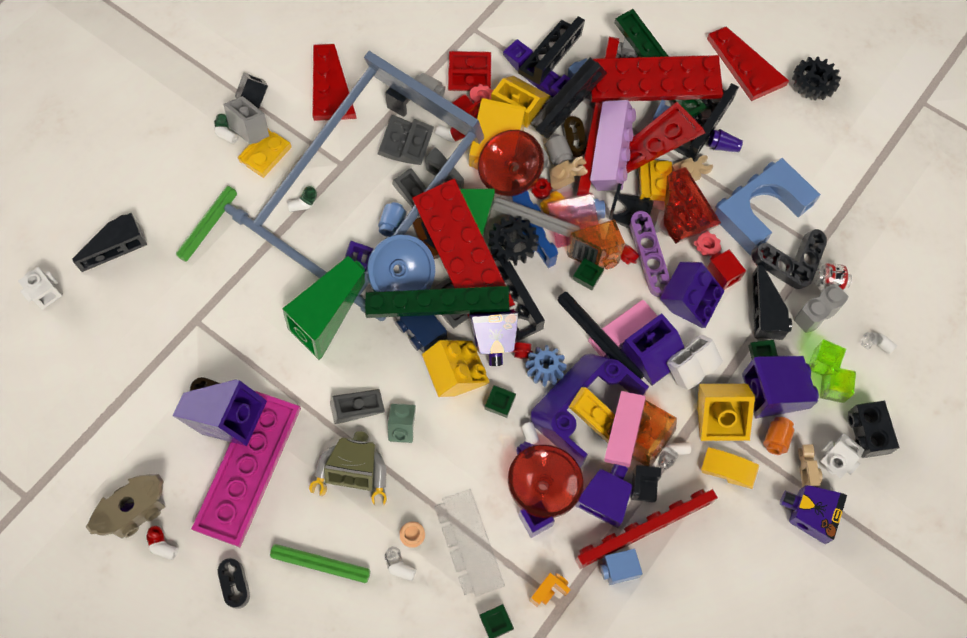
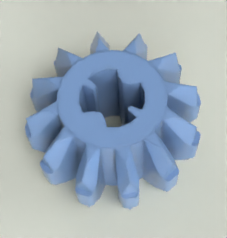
M546 345L544 351H542L540 347H536L535 353L530 352L528 354L529 360L526 361L525 367L529 369L527 371L528 377L534 376L533 382L535 384L542 380L544 387L547 386V381L555 385L557 382L556 378H563L564 373L562 371L566 370L567 365L562 363L565 359L564 355H557V348L549 351V346ZM543 363H547L549 368H543Z

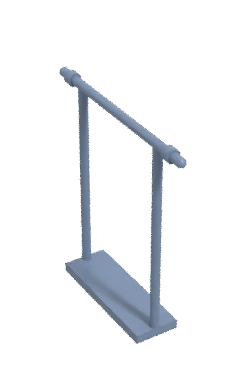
M368 51L364 56L369 66L366 72L256 219L252 220L249 218L248 213L242 209L235 208L231 204H226L224 210L232 216L234 221L240 225L244 224L318 278H321L327 272L266 230L262 225L373 76L465 135L425 192L443 183L473 141L480 144L484 139L478 119L371 51ZM415 205L393 235H405L419 215ZM367 271L364 273L365 283L354 301L356 305L361 307V311L364 313L365 299L360 295L369 284ZM379 317L376 319H378L379 321H384L386 317Z

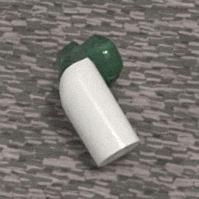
M218 114L216 120H214L215 134L232 144L236 143L238 134L229 130L226 115Z
M308 186L304 189L299 199L288 201L289 212L310 209L317 198L315 188Z

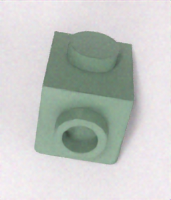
M391 404L388 420V440L390 442H413L416 405Z

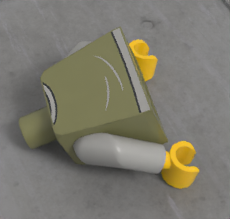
M357 431L353 439L341 438L337 445L332 446L320 456L315 474L317 479L309 486L311 493L315 492V487L319 484L321 485L320 496L326 494V484L372 491L373 487H375L376 492L372 495V503L375 505V496L381 494L384 496L383 505H385L387 497L383 492V488L386 487L387 468L381 454L375 452V444L367 442L369 438L367 433Z

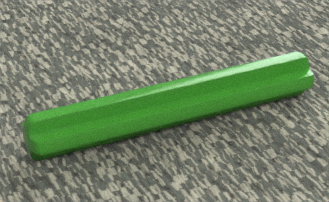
M230 186L225 187L176 252L179 259L185 262L189 260L225 212V205L231 204L237 196L235 189Z
M274 544L270 552V557L273 559L362 583H367L370 577V570L368 568Z

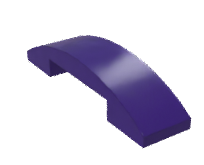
M518 39L503 51L505 58L517 71L533 53L532 49ZM528 67L527 70L534 73L535 67ZM551 71L540 85L527 78L525 79L539 90L554 98L571 78L565 74L560 77L554 71Z

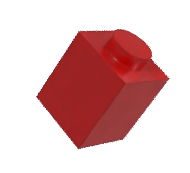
M730 249L724 253L717 252L709 259L710 263L707 267L708 271L724 290L739 282L746 272V269Z

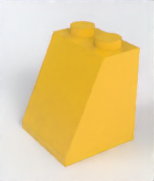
M482 98L477 119L483 131L484 139L480 144L475 141L472 142L469 153L470 167H474L477 170L493 171L499 175L507 174L512 176L515 159L517 158L524 132L526 107Z

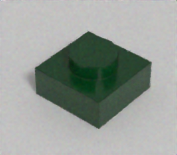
M584 258L573 275L572 280L593 290L604 273V268Z
M774 340L751 342L748 345L751 359L755 357L778 356Z
M493 385L485 404V410L507 418L516 398V393Z
M504 604L479 615L488 638H497L514 630Z

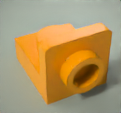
M549 573L529 601L536 607L541 602L546 605L555 594L552 587L566 596L571 590L567 586L569 582L558 573L555 576Z

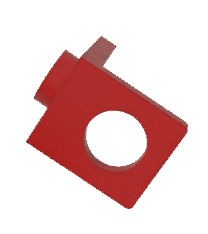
M464 94L452 102L477 119L481 99L473 103Z

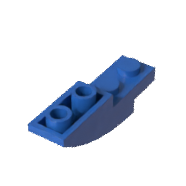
M518 181L513 182L512 202L541 212L539 206L536 203L533 204L530 200L527 189L524 186L521 187ZM530 223L529 228L536 227L535 235H539L536 252L547 268L556 265L558 255L556 246L552 242L549 243L543 227Z

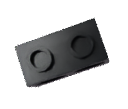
M885 400L857 404L848 411V423L854 430L855 442L864 449L862 458L888 455L900 448ZM864 414L870 417L871 422H868L864 418ZM871 437L877 440L878 446L872 443Z

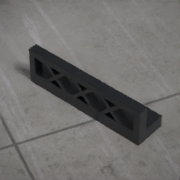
M578 16L572 24L561 19L519 68L518 74L540 85L580 38L585 19ZM563 28L566 31L561 35L560 30ZM555 42V44L550 48L549 43ZM545 54L544 57L541 60H539L538 56ZM528 67H535L534 73L528 71Z
M590 57L530 124L542 136L548 139L604 78L607 72L598 62H595Z
M731 83L727 90L723 89V96L719 102L713 103L712 99H703L702 101L706 105V109H711V115L703 118L700 113L693 118L701 125L705 134L691 140L689 150L679 146L674 151L687 158L692 157L694 161L709 139L711 132L716 128L733 102L739 86Z
M497 253L492 254L504 282L509 286V293L511 291L513 296L511 295L513 301L519 304L518 319L528 321L532 327L524 332H520L517 327L516 337L518 341L543 330L545 320L511 262L509 261L505 265L504 258L497 261Z

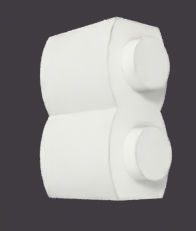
M700 335L690 341L685 349L674 354L668 360L667 365L677 385L689 390L697 387L705 375L715 372L723 360L713 339Z

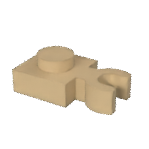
M707 155L699 157L697 162H694L691 157L672 164V173L680 187L697 181L701 178V174H708L712 171L713 165L704 166L702 164L707 161Z
M581 156L577 157L572 163L567 160L550 168L551 187L556 191L575 182L574 176L585 175L588 170L582 165L586 164V160Z
M813 444L802 445V448L798 449L801 460L799 468L802 488L805 485L819 487L823 477L821 469L818 468L817 460L814 461Z

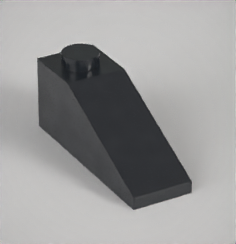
M132 213L108 222L72 260L78 269L84 272L144 247L147 243L137 220Z
M758 265L752 274L754 338L783 340L792 330V319L789 318L788 308L764 266Z

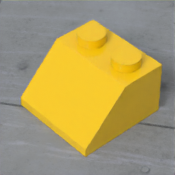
M699 384L697 410L701 441H750L755 396L748 384Z

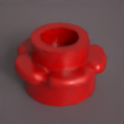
M539 178L531 183L532 194L537 199L547 198L553 190L551 183L545 178Z
M626 244L623 248H619L621 253L619 258L627 265L637 263L636 260L640 255L632 247Z
M515 342L514 351L511 353H514V358L528 359V354L530 352L533 353V351H531L530 343Z

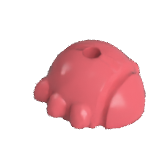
M479 84L478 87L475 86L471 89L470 99L473 103L480 99L482 100V98L491 100L493 89Z
M706 231L694 241V246L703 256H713L721 251V240L715 234Z

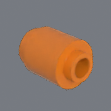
M775 417L774 421L770 422L763 442L769 453L781 455L788 452L795 431L793 428L794 423L785 417Z

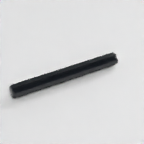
M563 292L558 297V303L610 359L618 360L642 380L644 377L643 372L568 292Z

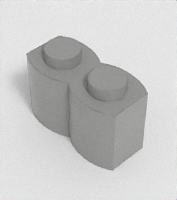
M837 284L830 285L823 290L819 297L809 300L795 317L794 321L805 333L812 332L824 320L833 317L846 303L849 296Z

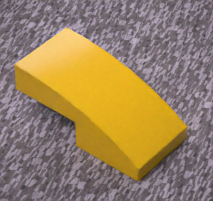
M708 447L701 471L704 474L727 479L728 483L753 489L759 464L734 454Z

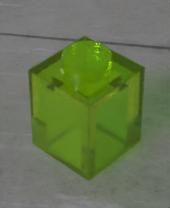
M823 339L812 354L809 362L811 371L830 379L840 369L846 348Z
M831 366L822 375L820 398L845 403L854 395L856 371Z

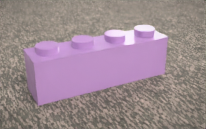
M628 100L605 101L602 103L590 178L597 191L617 190L619 183L622 184L621 190H623L624 181L627 180L626 164L630 160L629 144L633 140L632 124L636 120V111Z

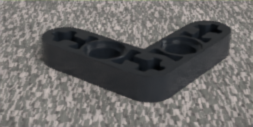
M819 229L805 234L795 260L769 243H762L754 247L751 257L754 263L763 265L766 271L795 289H802L809 286L813 281L827 244V237ZM804 254L810 256L811 265L805 262ZM779 261H782L785 264V272L779 269Z

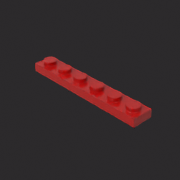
M701 489L690 495L691 500L685 503L679 500L668 506L670 510L663 514L660 511L652 513L646 517L647 522L641 525L638 522L628 525L624 528L625 533L619 536L612 533L601 539L603 544L595 548L590 544L580 549V555L575 559L579 569L712 504L718 499L713 489L707 492Z

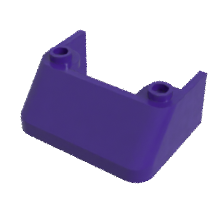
M595 354L584 355L533 408L530 417L534 427L580 468L588 454L569 438L574 433L577 423L575 417L567 409L581 387L588 388L599 376L608 384H620L629 393L645 396L649 388L645 382L618 360Z

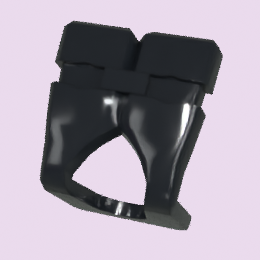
M619 183L609 219L630 229L632 215L637 211H644L650 215L654 201L620 194L622 184ZM617 201L624 205L626 211L614 214ZM638 218L636 224L638 223L641 225V232L643 233V226L645 221H641L640 218Z

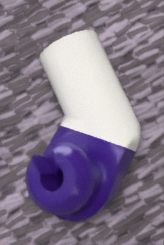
M532 422L525 423L522 426L526 440L516 449L517 455L524 459L532 457L540 443Z

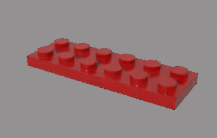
M719 55L593 59L604 68L607 74L591 91V102L721 99L723 96Z
M455 178L412 198L454 288L506 286ZM509 293L510 307H513L515 303Z

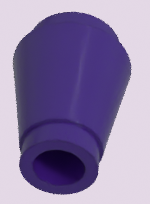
M721 129L718 131L713 130L708 140V147H712V150L739 153L743 145V140Z

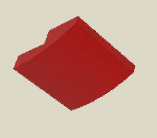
M449 51L448 91H471L473 87H478L479 84L489 86V89H491V52Z

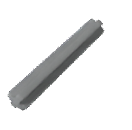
M496 197L493 202L494 210L516 218L521 216L524 221L529 220L532 224L572 239H577L580 233V227L507 199Z

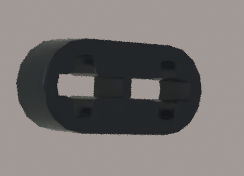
M232 558L225 559L219 564L217 569L223 598L228 606L240 609L246 606L250 599L244 569L237 560ZM230 564L232 567L237 568L233 572L235 581H231V577L224 574ZM233 586H236L237 590L243 593V596L239 597L240 602L238 603L235 600H231V597L234 596Z

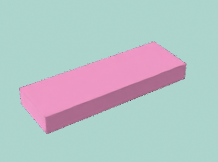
M641 300L602 329L620 347L628 337L655 319L657 315L644 300ZM590 337L588 342L600 356L606 357V353Z
M621 391L605 454V462L630 467L646 396Z

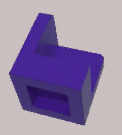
M541 502L527 510L523 508L519 511V518L530 538L549 529L555 522L552 516L549 517Z

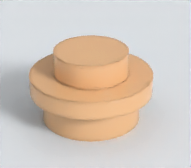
M408 522L400 530V540L409 548L420 546L425 539V530L418 522Z

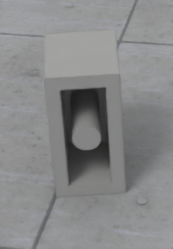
M242 96L223 104L229 127L247 143H258L262 139L269 137L265 114Z

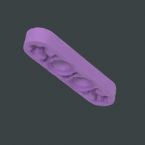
M637 211L630 220V229L637 252L640 255L639 259L649 291L652 295L661 297L670 281V277L652 219L647 212ZM638 218H640L641 221H645L643 226V233H641V225L638 223L636 224ZM648 238L653 242V246L651 248H644L641 245V240ZM655 259L659 262L660 267L656 270L650 269L647 261ZM660 274L658 277L660 284H665L662 290L659 287H655L657 283L656 275Z

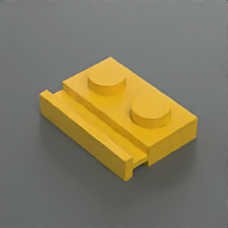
M269 128V137L262 139L258 143L249 144L237 157L240 163L245 164L263 178L292 148L290 142L275 132H271Z
M652 160L639 167L640 199L645 197L655 201L672 202L674 197L672 161Z

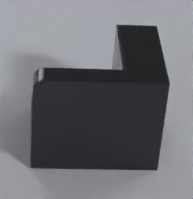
M244 72L235 97L237 99L243 96L259 109L268 85L263 79Z
M389 87L385 92L387 108L405 117L407 115L406 104L410 99Z
M635 466L632 473L631 500L656 502L658 481L661 478L662 467Z

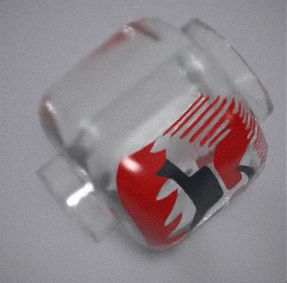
M824 263L821 268H817L814 276V284L818 286L821 292L834 284H837L844 291L846 287H850L852 282V275L848 274L847 267L841 264Z

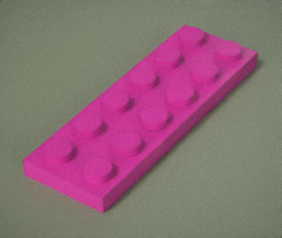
M258 391L255 392L266 399L267 402L247 446L230 443L191 528L195 532L239 548L242 546L301 410L298 405Z

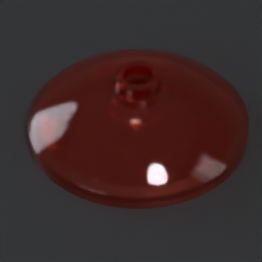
M507 130L492 137L483 147L478 160V173L481 181L488 189H495V194L500 196H516L526 192L537 182L544 167V153L541 145L531 134L521 130ZM515 166H519L516 171H513Z
M535 445L521 451L512 461L507 478L508 489L515 503L521 509L526 510L527 513L540 518H555L568 513L578 503L584 485L583 474L576 460L565 450L552 445ZM543 484L547 487V489L541 490L539 488V485Z

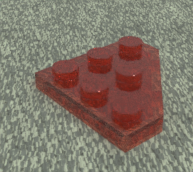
M686 167L675 170L667 176L663 225L675 244L716 228L721 224Z

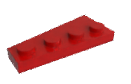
M727 26L708 34L707 40L751 101L787 86L789 80Z
M335 44L313 45V120H330L348 96L349 90ZM353 104L341 120L357 119Z
M676 102L630 141V160L626 164L627 173L705 134L704 129Z

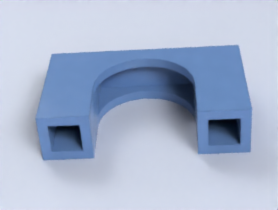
M781 158L776 163H769L760 175H753L746 186L736 188L729 199L723 198L715 206L716 211L713 218L751 255L752 249L762 243H766L772 234V231L753 213L750 207V200L759 195L773 196L783 202L797 217H800L814 206L821 194Z

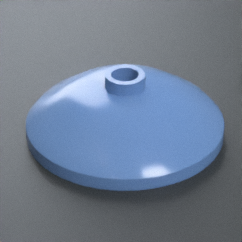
M393 235L382 240L373 249L367 266L368 280L374 292L429 290L435 277V261L430 249L418 238L410 235ZM395 265L399 266L397 273L393 270Z

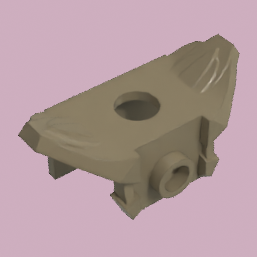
M149 474L128 479L129 483L117 489L112 496L107 499L103 497L86 525L90 534L102 536L114 534L120 538H127L134 535L139 530V526L144 522L157 518L161 514V510L165 508V505L159 501L164 483L160 475ZM132 498L134 500L133 508L128 512L121 511L120 506Z

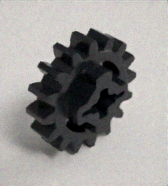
M819 56L815 60L808 57L806 61L801 60L800 64L796 66L792 80L795 81L793 86L800 88L799 94L806 93L805 98L813 96V100L816 101L818 96H820L822 100H825L826 96L831 97L840 85L841 77L837 76L840 72L839 69H833L834 63L827 64L828 59L820 61Z
M511 215L509 221L501 218V225L498 223L493 224V230L489 231L488 246H492L491 254L497 253V261L504 258L505 265L509 261H513L514 266H517L518 260L525 264L527 256L533 258L534 251L538 249L539 235H535L536 227L529 228V220L523 223L521 216L518 220H514Z

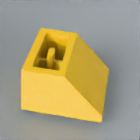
M515 76L503 78L491 93V100L526 107L524 127L526 128L529 127L530 123L550 98L549 94Z
M440 340L422 354L438 397H455L490 383L473 341Z

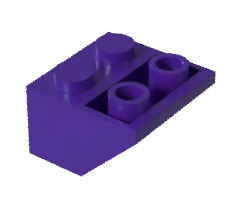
M680 262L660 300L673 314L701 328H706L724 293V289L702 262Z
M661 313L624 341L621 350L643 372L644 378L653 386L671 372L667 365L668 360L677 352L685 349L678 331Z

